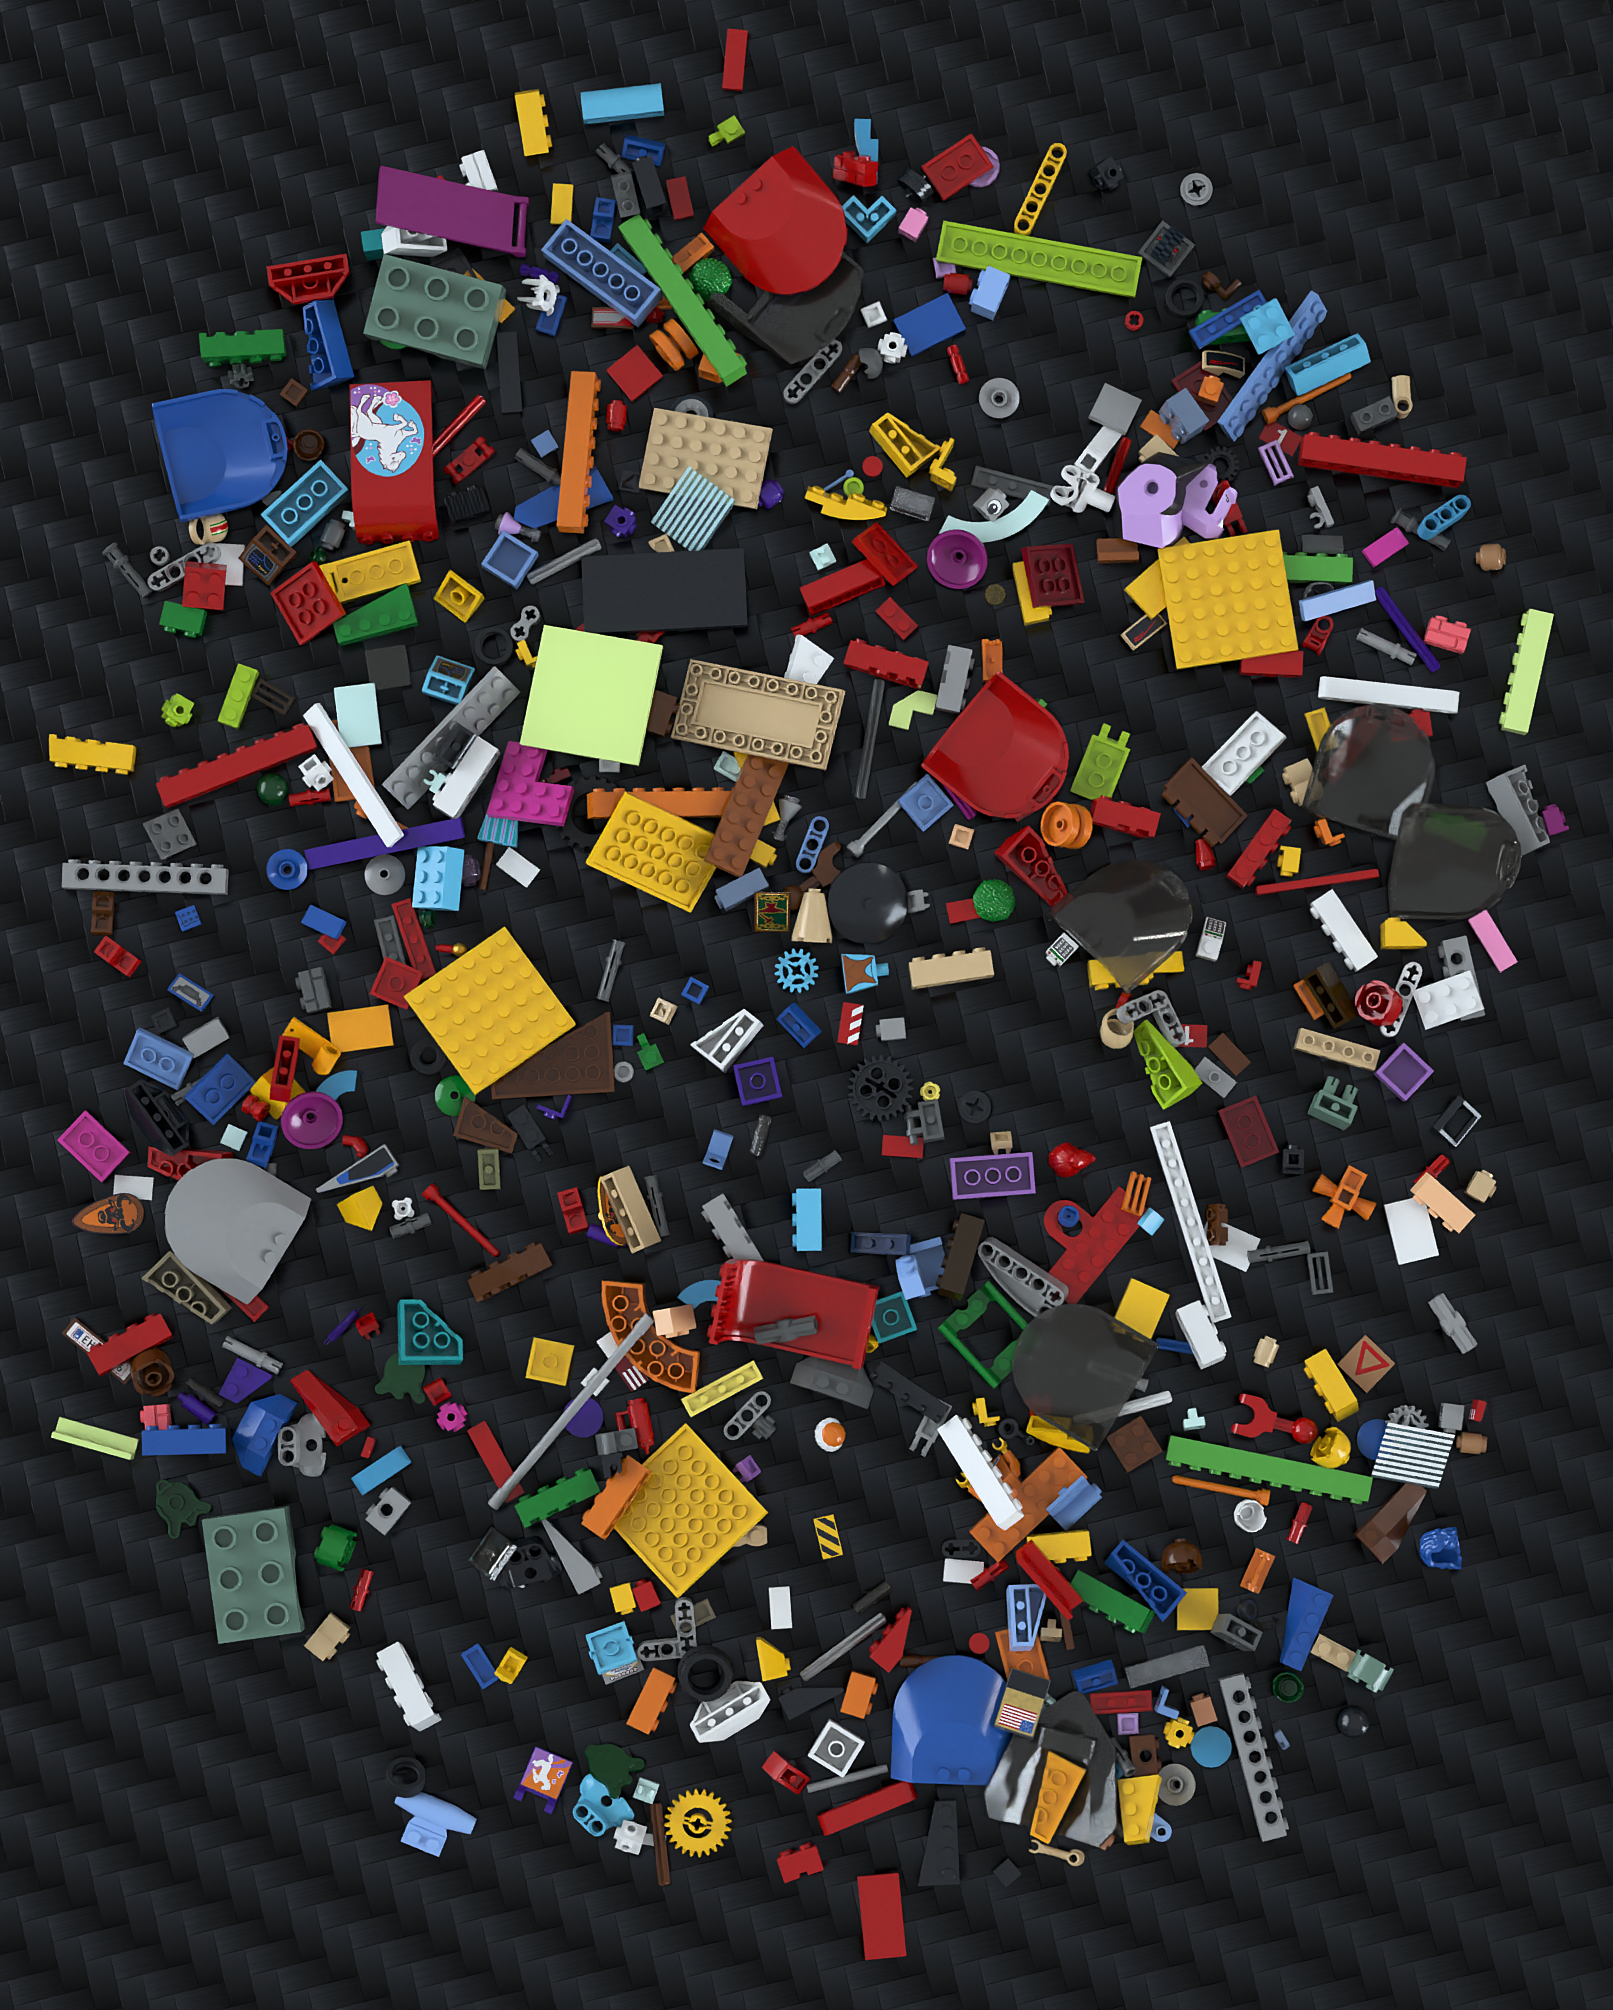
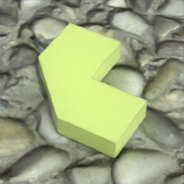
M919 690L893 705L888 725L908 730L913 711L933 716L938 695Z

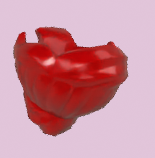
M1063 1143L1057 1146L1048 1156L1049 1167L1060 1177L1074 1176L1081 1169L1096 1160L1093 1154L1088 1153L1086 1150L1078 1149V1147L1071 1143Z

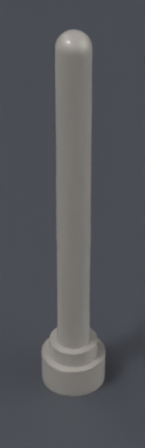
M896 801L859 840L851 841L846 848L856 858H859L863 853L862 850L865 848V844L902 808L900 804Z

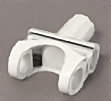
M1067 465L1063 468L1061 475L1071 487L1054 486L1050 495L1056 503L1071 507L1077 513L1083 512L1087 504L1106 512L1110 511L1115 496L1097 488L1100 479L1093 472L1087 473L1080 470V467ZM1066 471L1072 472L1075 476L1069 475ZM1074 490L1073 495L1068 497L1069 492Z

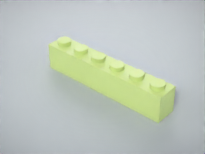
M1529 609L1527 614L1523 613L1521 625L1524 626L1523 632L1519 633L1516 645H1519L1518 653H1514L1512 665H1515L1514 673H1510L1508 684L1511 685L1509 693L1506 692L1503 704H1506L1505 712L1501 713L1499 724H1502L1501 730L1522 735L1528 733L1554 614Z

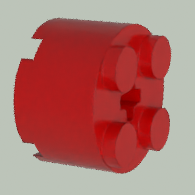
M1378 980L1370 981L1371 983L1360 987L1355 996V1006L1358 1013L1374 1025L1390 1026L1401 1013L1403 998L1386 983Z

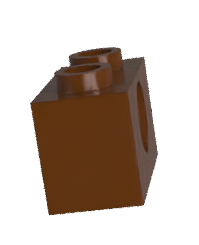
M1153 1733L1128 1735L1131 1762L1137 1770L1132 1777L1158 1775V1771L1162 1770L1161 1759L1156 1757V1750H1159L1158 1737L1154 1738ZM1143 1750L1151 1752V1757L1147 1761L1140 1759V1753Z

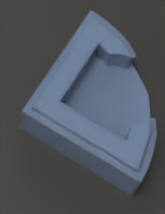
M1280 1729L1273 1732L1282 1750L1290 1747Z

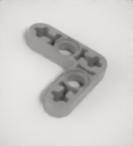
M1161 990L1130 1001L1117 1009V1018L1125 1024L1152 1013L1163 1037L1173 1047H1178L1186 1040V1035L1166 993ZM1159 998L1160 1002L1152 1004L1151 1001ZM1139 1002H1142V1003L1145 1004V1006H1146V1011H1145V1012L1142 1011V1010H1140V1008H1139ZM1133 1010L1132 1014L1125 1015V1012ZM1163 1014L1169 1016V1024L1163 1020Z
M681 1597L675 1603L677 1638L642 1641L637 1648V1654L641 1660L655 1661L682 1658L687 1652L685 1648H682L685 1646V1637H689V1644L693 1646L691 1648L697 1646L694 1608L691 1599ZM682 1603L690 1606L686 1609L687 1617H683L682 1608H678L682 1606ZM688 1622L692 1625V1628L689 1632H683L680 1629V1625ZM664 1644H670L673 1647V1651L670 1654H665L661 1651ZM655 1645H658L659 1655H656V1651H650L649 1655L641 1652L645 1646H648L649 1650H655Z

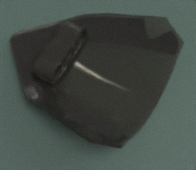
M1073 1691L1042 1709L1033 1740L1013 1734L983 1791V1798L988 1818L1032 1827L1048 1752L1051 1750L1086 1769L1055 1834L1101 1847L1117 1829L1116 1752L1083 1693Z

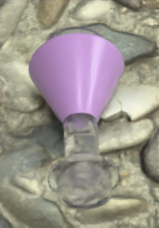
M508 512L504 515L499 514L494 528L499 531V535L504 530L508 534L519 533L532 538V543L534 541L538 542L541 535V530H538V527L532 530L521 526Z

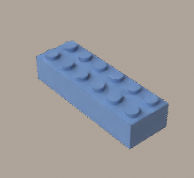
M567 219L541 249L548 261L637 327L642 324L663 298L659 287Z

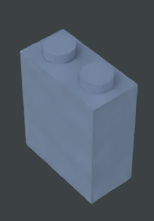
M760 868L717 889V895L714 897L719 908L724 907L725 911H728L753 898L755 892L769 890V885Z

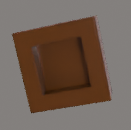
M291 378L281 391L280 396L297 408L309 391Z

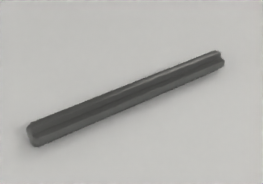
M875 679L873 684L855 798L858 799L866 798L885 681L881 679Z

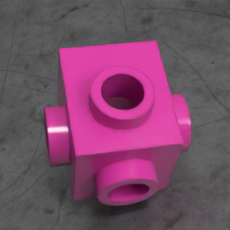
M449 1401L439 1408L441 1412L437 1414L439 1416L437 1422L443 1430L445 1428L448 1431L453 1429L456 1432L465 1426L463 1422L467 1420L465 1417L467 1412L462 1404L458 1405L456 1402L451 1404ZM449 1413H453L455 1415V1419L453 1421L448 1420L447 1416Z

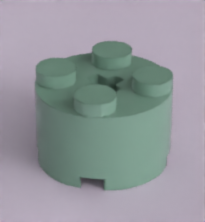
M1357 1649L1356 1656L1347 1670L1349 1672L1347 1677L1356 1682H1359L1360 1679L1367 1683L1366 1687L1377 1693L1378 1689L1383 1691L1394 1669L1386 1670L1384 1663L1366 1653L1364 1657L1361 1656V1650Z

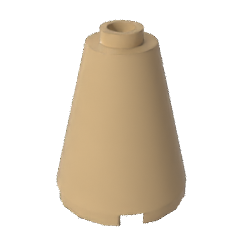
M808 888V892H804L792 934V941L832 943L825 893H821V889Z

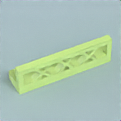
M59 1417L56 1430L52 1432L51 1438L128 1460L134 1459L139 1442L137 1438Z

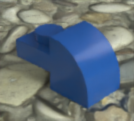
M258 1121L247 1156V1162L267 1167L269 1158L274 1150L278 1126Z

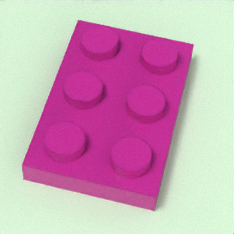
M86 1110L57 1140L101 1182L131 1153Z

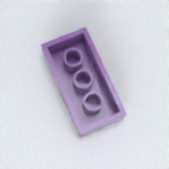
M1032 1152L950 1158L953 1200L1036 1193Z

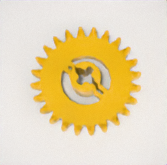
M695 1789L694 1795H691L690 1791L687 1790L686 1797L679 1794V1802L674 1799L672 1800L675 1807H667L672 1814L664 1816L670 1820V1822L664 1824L665 1827H670L665 1834L673 1835L669 1842L677 1841L675 1849L682 1846V1854L690 1850V1857H692L694 1852L697 1851L698 1857H701L702 1851H705L706 1855L709 1856L710 1848L717 1852L716 1844L724 1845L721 1838L728 1839L724 1831H731V1828L726 1826V1824L731 1823L732 1820L725 1818L730 1814V1811H723L726 1803L719 1805L721 1797L714 1800V1792L706 1796L705 1789H703L701 1794ZM693 1808H703L711 1814L713 1822L707 1821L706 1817L701 1813H695L691 1817L684 1815ZM697 1818L701 1819L700 1822L704 1824L700 1825L699 1828H695V1824L692 1823ZM683 1824H687L693 1833H702L705 1829H711V1831L704 1837L694 1838L686 1833Z

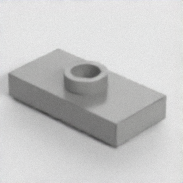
M1206 1057L1194 1069L1199 1079L1222 1098H1225L1237 1083Z

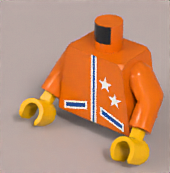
M999 1438L1002 1442L1001 1447L998 1448L995 1443H992V1446L997 1451L1002 1452L1003 1455L999 1454L991 1463L1001 1471L1003 1475L1001 1476L1002 1481L1008 1483L1013 1491L1011 1495L1015 1498L1017 1496L1016 1489L1021 1486V1481L1018 1478L1020 1476V1463L1011 1450L1008 1451L1006 1449L1007 1443ZM961 1473L966 1480L959 1482L956 1479L958 1485L962 1488L967 1487L968 1492L981 1501L965 1473Z

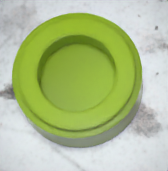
M851 477L845 481L843 490L848 497L849 493L862 494L864 486L860 479Z

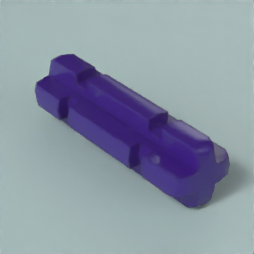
M524 263L520 267V275H530V278L540 279L539 276L544 275L548 281L554 284L558 282L559 273L549 272L546 269L535 266L530 267V265Z

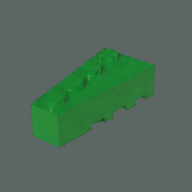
M282 329L256 330L253 335H250L248 331H237L233 336L225 332H216V335L213 337H206V333H199L201 358L211 368L221 367V364L225 363L233 366L244 361L261 363L263 359L280 361L282 357H287L285 334Z
M1078 1570L1071 1582V1585L1079 1593L1083 1601L1089 1604L1088 1608L1096 1613L1100 1611L1106 1613L1107 1616L1105 1618L1114 1623L1118 1621L1124 1623L1125 1626L1123 1628L1132 1633L1136 1631L1145 1633L1155 1615L1154 1610L1146 1608L1141 1603L1125 1596L1083 1571Z

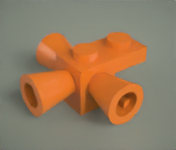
M1349 1165L1338 1186L1324 1174L1320 1175L1312 1191L1331 1197L1330 1202L1333 1203L1321 1218L1322 1221L1339 1229L1344 1210L1350 1211L1351 1208L1366 1221L1369 1219L1376 1203L1358 1197L1359 1190L1367 1174Z

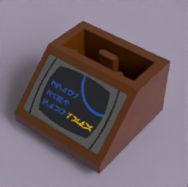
M266 525L251 540L238 559L269 586L296 558L297 552Z

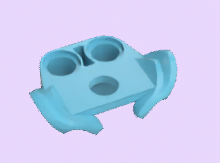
M591 1774L584 1777L580 1784L582 1795L573 1809V1816L590 1834L601 1836L607 1829L613 1826L621 1827L623 1820H633L634 1813L623 1797L612 1799V1805L610 1806L603 1805L601 1798L605 1795L609 1796L607 1788L595 1780ZM580 1806L586 1807L588 1813H582L580 1811ZM594 1821H600L603 1824V1828H598Z

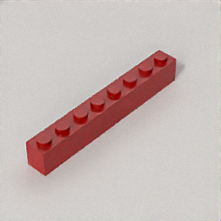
M304 723L292 727L293 730L287 733L285 730L274 734V738L266 740V738L259 739L251 747H247V745L235 749L236 752L233 754L223 753L217 756L215 761L209 762V760L198 763V767L192 770L185 768L178 772L179 775L174 777L167 775L160 778V782L156 783L164 806L170 808L318 750L319 748L308 724L304 725Z

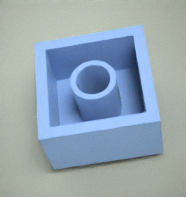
M987 266L986 271L982 270L977 283L979 288L978 290L974 288L970 297L971 312L993 320L1008 287L1010 275L990 266Z

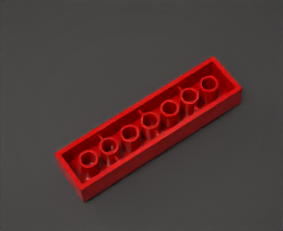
M1309 432L1308 435L1305 434L1300 443L1298 466L1459 488L1464 481L1467 457H1462L1461 453L1450 452V455L1441 454L1442 451L1435 449L1426 452L1421 451L1422 448L1413 446L1405 449L1401 448L1399 444L1384 446L1378 441L1363 443L1358 438L1342 440L1337 435L1321 437V434L1316 432Z

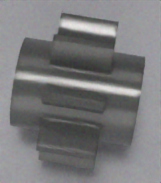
M243 363L233 365L232 371H228L230 385H235L239 389L248 387L249 381H254L251 367H247Z
M760 1415L751 1425L755 1429L752 1433L758 1439L763 1436L767 1440L776 1430V1427L773 1425L775 1420L769 1415L766 1418Z

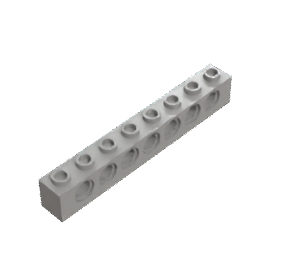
M68 860V863H63L62 888L228 895L229 870L223 869V865H211V868H203V864H191V867H183L181 863H170V867L162 866V863L151 862L150 866H142V862H130V865H121L122 862L109 861V864H101V861L89 860V864H81V860ZM87 869L89 877L81 880L79 877L80 872ZM104 870H108L109 878L105 881H102L100 879V873ZM129 871L130 878L127 881H121V873ZM143 872L150 873V879L147 882H142L140 879ZM169 872L171 875L170 880L167 883H162L161 875ZM185 873H190V882L186 884L182 883V875ZM204 874L211 875L212 879L209 884L202 883L201 879Z
M1243 1673L1219 1678L1221 1692L1260 1838L1264 1842L1287 1836L1286 1830L1289 1829L1286 1817L1282 1818L1280 1811L1284 1809L1281 1797L1277 1798L1275 1793L1278 1785L1276 1778H1271L1270 1769H1273L1271 1759L1266 1757L1264 1749H1267L1266 1740L1259 1733L1262 1725L1259 1716L1255 1717L1253 1710L1257 1708L1253 1696L1250 1697L1248 1689L1251 1688L1249 1677H1244ZM1242 1691L1244 1694L1241 1701H1234V1692ZM1241 1711H1248L1249 1718L1244 1722L1238 1719L1239 1713ZM1253 1731L1254 1739L1249 1742L1245 1741V1732ZM1252 1751H1258L1260 1754L1259 1759L1255 1762L1249 1760V1755ZM1258 1771L1265 1773V1778L1261 1782H1257L1254 1779ZM1264 1791L1270 1792L1271 1795L1267 1802L1260 1800V1794ZM1270 1811L1275 1812V1820L1267 1822L1265 1820L1266 1814Z

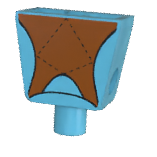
M841 954L846 994L877 986V976L889 975L888 963L876 964L874 955Z

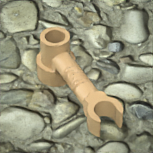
M1037 1839L1031 1840L1039 1846L1037 1850L1029 1849L1031 1853L1040 1852L1067 1860L1072 1866H1079L1084 1862V1853L1079 1849L1067 1852L1042 1844ZM1073 1854L1077 1856L1076 1862L1072 1860Z

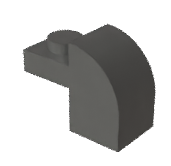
M635 1428L595 1435L598 1455L639 1448Z

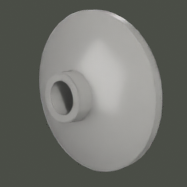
M1004 378L989 380L983 385L979 394V403L982 410L993 418H1005L1013 414L1018 407L1020 399L1017 387L1011 381ZM997 396L1002 397L1003 401L1001 403L995 401Z
M387 854L374 857L365 869L366 884L373 892L380 895H390L397 892L405 881L403 864L396 857ZM384 870L388 872L386 878L381 877V872Z
M1169 1764L1159 1771L1158 1775L1162 1777V1782L1159 1787L1158 1796L1162 1801L1169 1805L1177 1806L1185 1804L1192 1798L1196 1783L1192 1772L1187 1767L1181 1764ZM1177 1780L1181 1784L1179 1788L1175 1787V1782Z

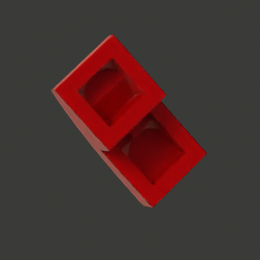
M107 936L103 938L94 951L129 978L141 963V960Z
M577 1187L558 1192L569 1235L589 1230Z

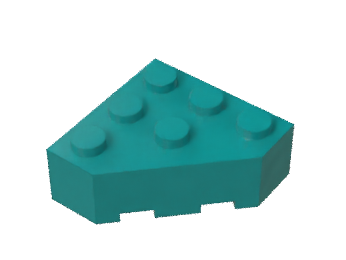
M400 1300L397 1304L399 1365H460L463 1361V1340L450 1330L447 1324L434 1314L422 1300Z

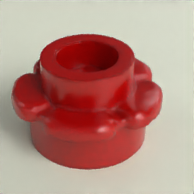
M655 307L646 317V322H662L664 312L660 311V308Z

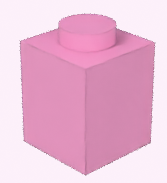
M910 208L899 226L898 233L916 242L928 222L926 212L919 208Z

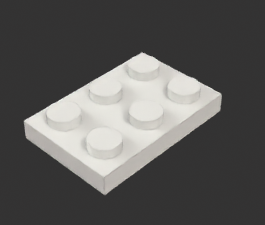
M1471 970L1412 991L1425 1030L1484 1009Z

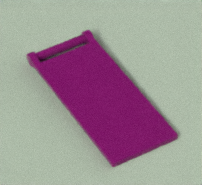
M381 166L379 168L375 222L381 225L502 251L517 257H525L526 217L530 199L528 197H516ZM514 204L519 206L516 247L512 246Z

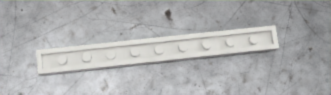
M1168 1121L1152 1126L1150 1130L1210 1321L1214 1323L1230 1318L1231 1314L1171 1123Z

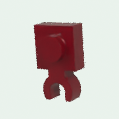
M563 767L552 771L553 775L538 782L559 784L572 777L568 768L563 769Z

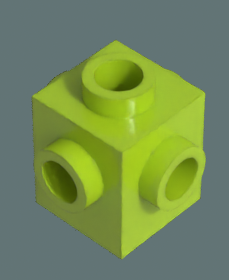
M176 693L171 697L170 701L167 699L161 709L164 712L161 717L166 719L165 722L168 725L180 727L184 723L187 724L192 716L190 711L195 703Z

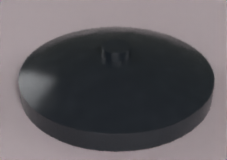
M859 862L843 869L834 878L827 893L826 905L829 919L841 935L857 943L872 944L887 939L898 930L906 916L908 898L902 880L894 871L879 863Z

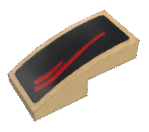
M1203 351L1202 369L1218 376L1225 372L1241 378L1245 375V358L1226 352Z
M1160 614L1156 615L1152 620L1145 615L1123 632L1121 637L1134 651L1167 623Z

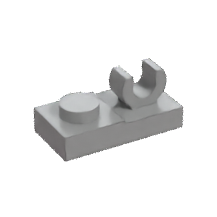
M1319 487L1311 488L1307 498L1311 507L1315 506L1318 513L1311 514L1310 519L1317 517L1320 520L1319 524L1314 525V529H1319L1323 524L1325 529L1333 526L1334 521Z

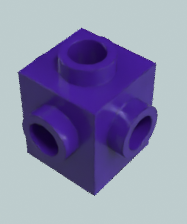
M614 505L604 521V524L610 528L609 532L616 537H626L627 534L631 535L637 527L635 524V513L626 507L621 509L617 505Z

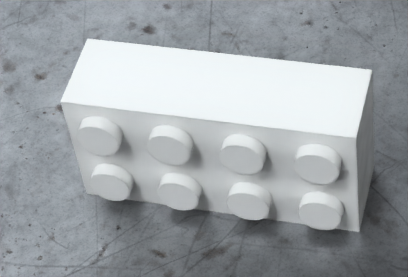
M478 736L475 740L473 739L467 748L465 756L457 760L458 763L454 773H449L443 782L445 786L442 791L438 790L432 799L434 801L433 806L451 819L459 818L500 756L499 750Z

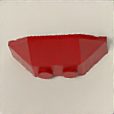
M347 253L267 266L269 286L293 305L334 298L350 273Z

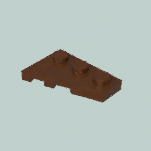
M465 1096L453 1136L488 1147L498 1148V1150L512 1154L518 1133Z

